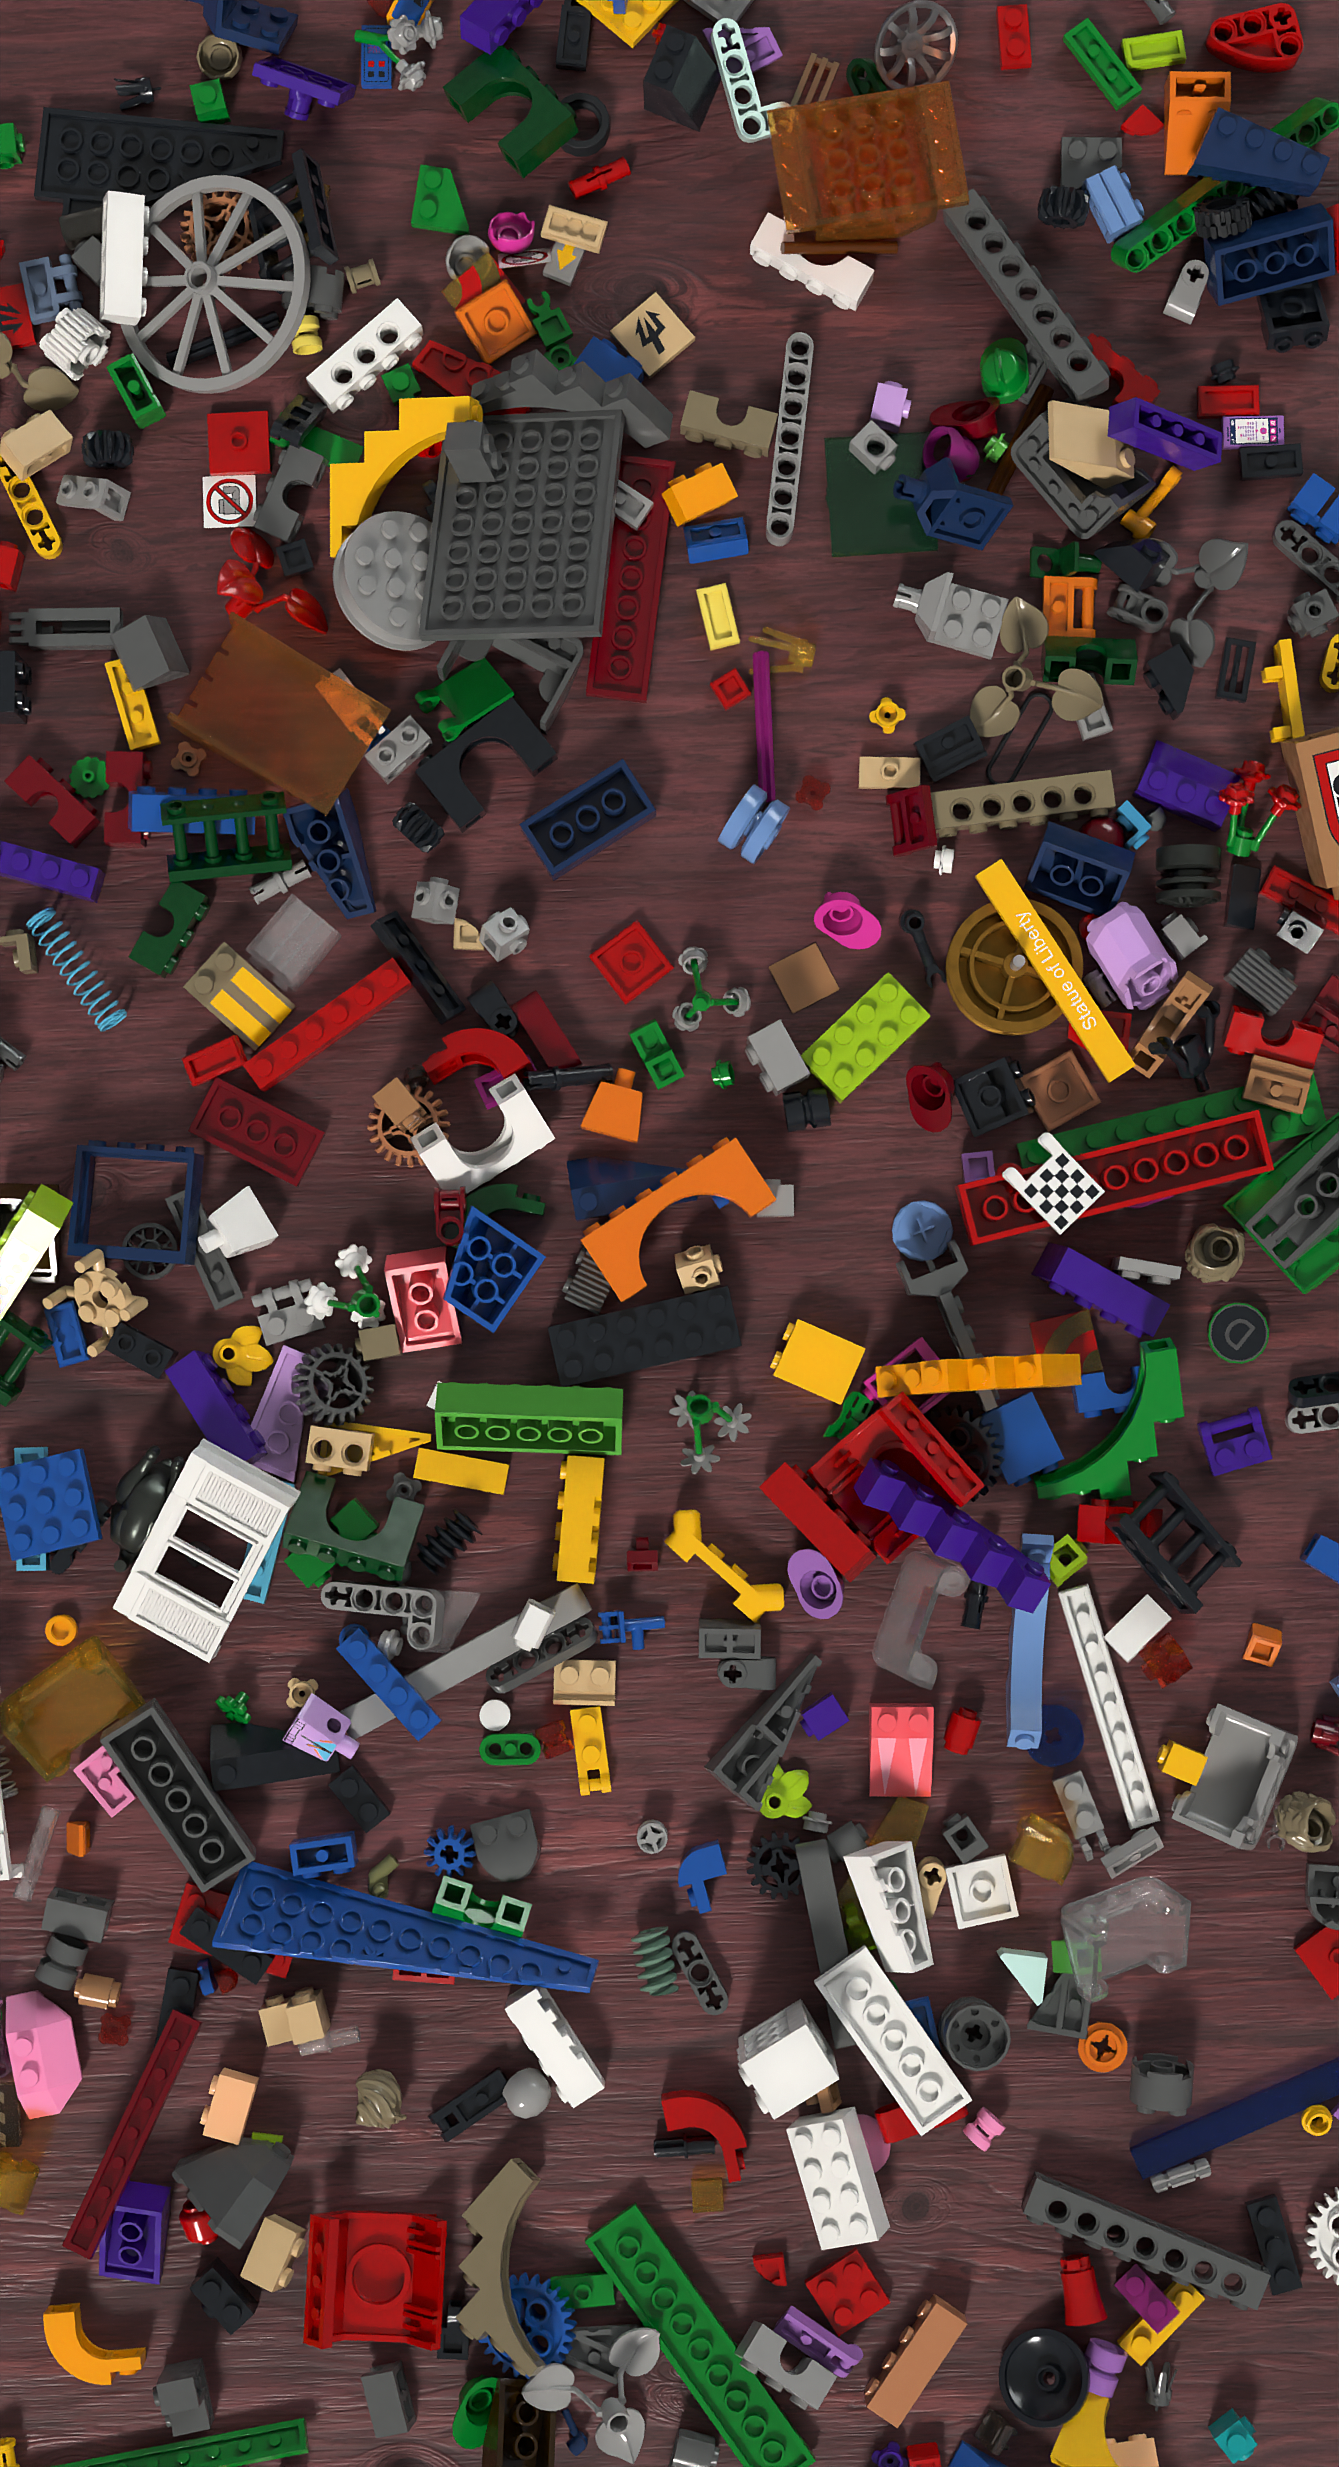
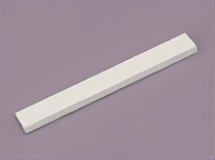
M1085 1583L1058 1591L1129 1828L1134 1829L1160 1821L1108 1647L1103 1638L1104 1634L1089 1585Z

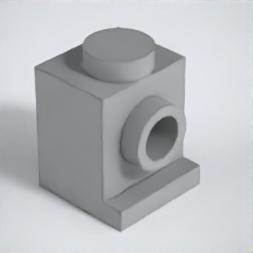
M1175 911L1160 922L1164 928L1158 932V935L1179 961L1183 960L1208 940L1206 935H1203L1201 938L1197 935L1199 930L1189 917L1184 918L1182 914L1178 916Z

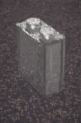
M291 894L245 950L251 955L248 961L261 972L267 968L273 973L274 976L271 980L282 990L286 991L289 987L296 992L342 936L295 895Z

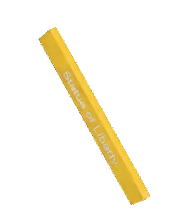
M1000 859L975 876L976 880L1108 1083L1136 1066L1003 860Z

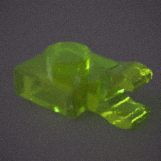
M852 1902L842 1907L847 1916L846 1922L849 1926L844 1929V1934L853 1951L855 1952L863 1945H866L869 1951L876 1949L877 1947L867 1920H862L855 1904Z

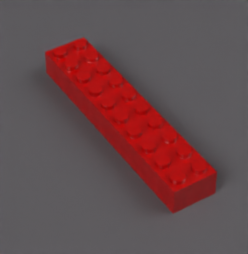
M1259 1110L1072 1156L1105 1191L1077 1219L1274 1170ZM1043 1164L1017 1171L1027 1180ZM1002 1174L955 1186L970 1246L1050 1226L1025 1198L1002 1177Z

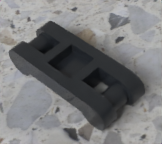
M297 394L273 423L270 437L277 440L282 438L290 441L291 446L299 449L305 437L318 422H322L324 419L327 405L320 402L312 403L308 401V397Z

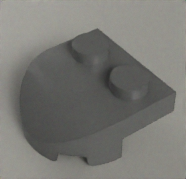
M530 1809L470 1825L478 1860L488 1874L502 1882H516L524 1879L531 1873V1870L540 1858L541 1850Z
M1306 1863V1905L1317 1921L1334 1930H1339V1865Z

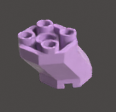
M1120 902L1113 909L1089 923L1087 926L1089 934L1086 937L1089 953L1097 961L1120 1001L1127 1009H1134L1133 1006H1137L1139 1010H1146L1167 996L1170 991L1167 988L1170 980L1175 983L1179 977L1176 962L1168 955L1144 913L1137 906H1130L1127 902Z

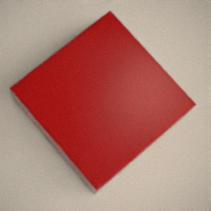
M736 668L710 683L711 689L725 711L751 696L749 688Z

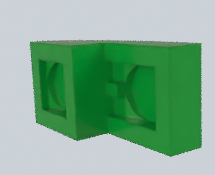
M656 1019L628 1032L658 1090L685 1076Z

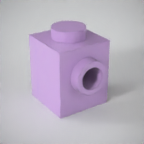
M886 381L884 384L878 382L870 421L872 420L882 430L898 433L901 418L907 419L912 400L906 399L908 389L902 388L901 384L893 381Z

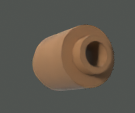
M85 1973L83 1979H77L74 1997L79 1998L78 2004L107 2010L109 2007L116 2008L122 1983L115 1982V1978Z

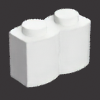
M528 1599L511 1633V1636L515 1639L513 1644L529 1652L532 1647L539 1649L556 1611L533 1599Z

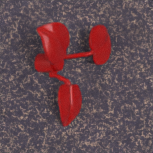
M238 526L230 534L232 548L240 558L252 563L253 567L250 572L246 565L234 559H229L222 565L218 575L217 594L231 596L230 600L225 604L227 613L234 620L242 622L253 611L260 613L269 606L285 601L286 611L296 621L326 635L328 626L320 603L314 596L302 589L293 588L289 595L282 594L260 604L263 599V590L256 581L255 575L259 570V565L265 569H270L273 566L274 554L267 541L258 533L246 527Z

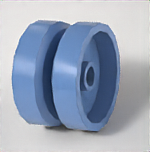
M755 784L742 798L718 838L719 843L731 850L736 848L744 837H747L741 848V857L753 865L758 861L763 852L770 847L781 830L782 823L790 810L789 806L777 799L772 801L762 813L761 810L767 801V792Z

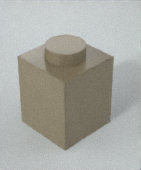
M396 1324L358 1330L359 1337L355 1338L357 1355H363L364 1361L403 1355Z

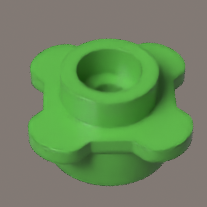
M1002 433L999 439L994 435L982 450L987 454L983 462L989 459L995 464L1009 446V443L1003 439L1005 433Z

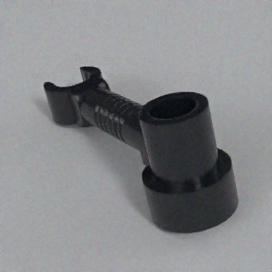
M907 909L899 917V926L904 932L911 934L926 972V984L933 988L930 978L934 973H938L942 982L946 983V975L943 971L939 970L931 949H929L930 947L923 931L925 920L922 913L915 909ZM916 917L918 920L917 925L911 928L909 921L911 918Z

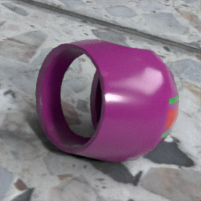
M936 427L924 443L923 462L925 467L929 468L938 462L933 456L934 447L943 435L949 434L951 444L946 449L943 458L951 459L959 483L962 484L969 481L979 466L980 456L976 446L969 438L961 436L952 427Z

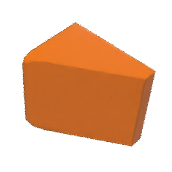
M1253 1623L1244 1649L1243 1659L1273 1667L1282 1645V1632L1278 1629Z
M89 1821L67 1822V1852L78 1857H84L91 1851Z

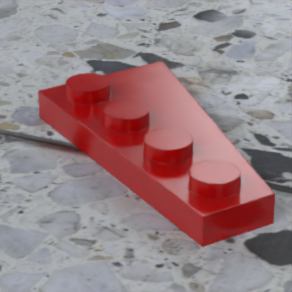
M429 340L412 362L414 369L451 397H471L473 384L502 373L491 365L466 357L465 354L432 340ZM533 407L501 409L483 415L529 414Z

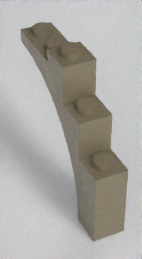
M520 2158L510 2159L462 2214V2217L467 2221L466 2227L477 2237L482 2236L483 2239L458 2267L464 2272L463 2278L474 2288L479 2287L480 2290L455 2318L461 2323L459 2326L461 2331L472 2340L474 2338L481 2340L490 2335V2343L499 2352L504 2353L505 2351L513 2360L511 2364L515 2370L523 2376L527 2374L531 2377L539 2374L546 2364L530 2345L519 2324L511 2298L509 2258L516 2222L527 2199L541 2179Z

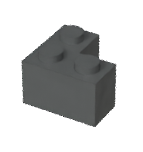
M202 2357L166 2365L161 2376L158 2378L156 2387H153V2398L155 2405L160 2406L162 2416H165L167 2427H172L173 2437L210 2429L215 2418Z

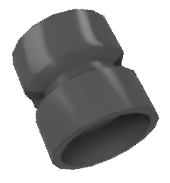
M53 1933L45 1948L48 1956L41 1958L34 1975L38 1980L49 1986L61 1990H71L79 1974L75 1968L83 1965L89 1947L71 1936Z

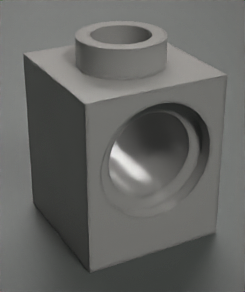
M871 420L850 441L849 451L875 475L881 468L886 471L895 462L898 445ZM877 444L882 447L883 453L873 455L868 451L867 447Z

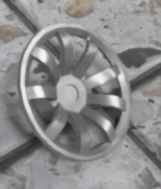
M914 0L895 9L882 24L875 43L874 58L876 68L886 85L903 94H918L933 88L941 82L952 67L957 54L958 32L955 22L944 7L933 1ZM916 8L931 9L928 18L917 26L918 16ZM908 11L909 24L897 26L893 21ZM939 14L944 19L947 27L936 32L926 33L935 23ZM889 29L892 31L890 47H882L884 37ZM950 35L949 52L929 46V42L941 40ZM897 54L894 66L886 72L882 56ZM925 54L946 60L936 75L924 58ZM905 62L907 81L905 85L895 82L893 78L901 71ZM917 62L925 72L928 81L914 86L916 79L915 63Z

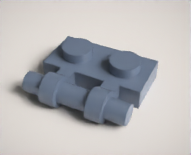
M70 254L60 255L61 266L52 268L49 257L19 263L33 325L55 321L61 311V307L69 306L71 311L82 308L81 304L84 300L82 292L78 291L76 282L78 277L77 267L73 265ZM64 280L65 293L58 294L55 281Z

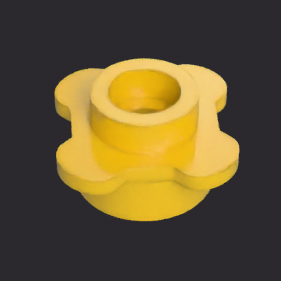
M885 697L881 699L878 708L870 712L869 719L872 723L880 725L884 733L891 734L895 730V725L905 719L906 713L903 708H899L893 703L891 698ZM889 713L890 718H885V714Z

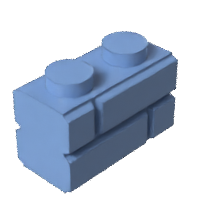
M1115 165L1102 171L1100 174L1098 173L1083 181L1081 190L1089 196V208L1107 243H1111L1128 234L1142 223V217L1144 216L1141 202L1138 199L1133 200L1129 192L1131 184L1125 172L1120 173Z

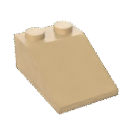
M1054 400L1048 402L1049 460L1103 489L1134 478L1135 456L1133 446L1107 436L1109 410Z

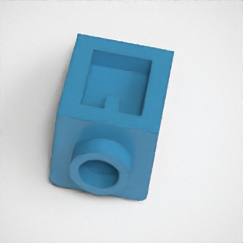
M1126 800L1115 812L1118 816L1116 821L1121 824L1126 832L1132 831L1135 834L1124 844V849L1128 850L1133 846L1137 850L1150 838L1146 833L1152 826Z

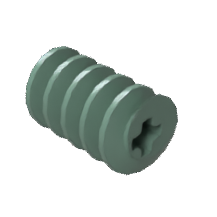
M667 1926L649 1928L640 1931L638 1935L631 1938V1942L641 1944L640 1947L633 1950V1954L643 1956V1959L636 1962L635 1966L645 1968V1971L638 1974L637 1977L638 1979L647 1980V1984L639 1989L643 1992H649V1995L652 1996L667 1995L679 1990L678 1985L672 1984L677 1979V1974L670 1971L675 1967V1962L667 1959L673 1954V1951L669 1947H664L670 1943V1937L663 1935L668 1930Z

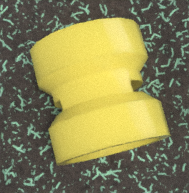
M304 315L302 323L292 341L293 353L310 355L318 353L323 349L322 339L318 336L317 332L320 329L317 316Z

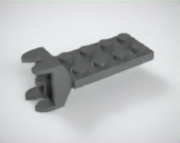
M956 1241L947 1242V1247L953 1260L952 1264L936 1270L932 1259L925 1262L930 1273L913 1280L904 1261L895 1263L907 1295L935 1298L959 1359L983 1358L982 1353H976L972 1343L976 1341V1337L970 1324L964 1325L960 1315L965 1312L958 1295L953 1296L951 1293L955 1285L968 1272ZM997 1390L973 1391L980 1411H989L998 1407L995 1401L1000 1399Z

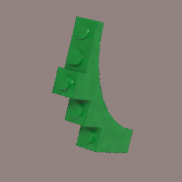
M1170 1337L1140 1342V1368L1136 1388L1126 1411L1117 1425L1096 1447L1079 1459L1048 1473L1033 1475V1484L1038 1499L1054 1500L1060 1498L1061 1495L1072 1493L1084 1495L1096 1489L1101 1500L1116 1501L1122 1499L1123 1496L1132 1495L1127 1461L1144 1462L1150 1457L1158 1456L1154 1422L1170 1423L1175 1421L1176 1418L1184 1417L1177 1349Z

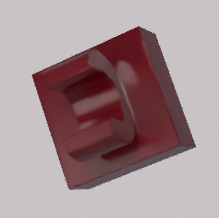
M636 1537V1551H627V1571H658V1550H649L648 1537Z

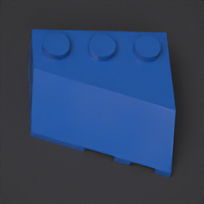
M471 1205L443 1299L494 1333L546 1256Z

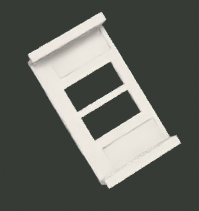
M203 1438L199 1446L191 1452L113 1609L209 1663L217 1656L221 1648L220 1643L288 1511L296 1503L301 1491ZM187 1510L194 1512L253 1545L240 1571L175 1536ZM169 1546L234 1581L221 1607L156 1572Z

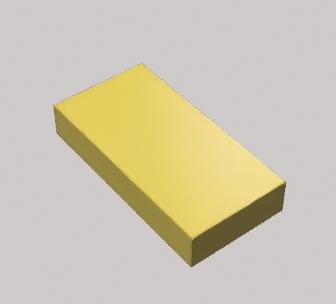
M726 583L697 589L696 594L710 651L740 644Z

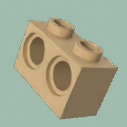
M311 1425L305 1463H312L313 1470L331 1472V1466L343 1468V1474L361 1476L362 1471L370 1470L375 1434ZM321 1440H326L332 1445L333 1450L328 1458L321 1457L317 1452V1445ZM353 1444L360 1446L363 1450V1457L359 1462H353L347 1456V1450Z

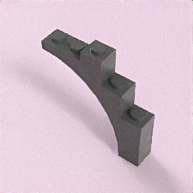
M535 349L513 358L510 370L472 385L471 397L479 401L483 414L516 407H543L570 412L623 410L625 416L623 432L631 436L643 447L647 448L670 439L673 414L631 373L605 382L584 361L558 370Z

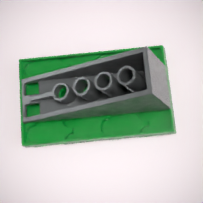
M1339 1112L1273 1164L1274 1170L1262 1173L1223 1204L1224 1208L1303 1294H1307L1312 1289H1315L1339 1269Z

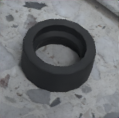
M574 93L566 96L561 103H568L574 111L577 109H587L593 112L598 118L599 129L593 138L585 141H576L571 138L561 148L566 153L575 157L593 155L605 146L610 135V119L606 106L597 97L588 93Z

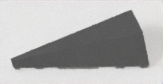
M810 1653L704 1766L723 1786L757 1812L763 1805L761 1801L767 1786L771 1785L774 1779L772 1776L779 1758L783 1757L801 1714L799 1710L805 1695H809L812 1688L810 1683L815 1671L822 1664V1661L814 1654Z

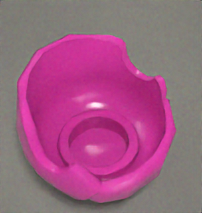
M512 212L498 213L490 220L488 229L489 240L497 250L507 255L522 253L531 245L535 233V221L530 222L524 212L518 214Z

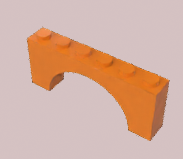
M725 1137L712 1146L714 1152L704 1158L700 1154L687 1162L686 1165L689 1169L680 1175L676 1171L670 1173L660 1180L663 1186L654 1192L650 1188L646 1189L634 1198L637 1203L628 1209L624 1205L620 1206L609 1214L610 1221L602 1226L596 1222L583 1231L585 1237L581 1239V1242L621 1302L647 1287L639 1262L641 1242L653 1219L669 1205L690 1196L714 1195L734 1202L751 1218L776 1202V1197L737 1138L729 1141Z

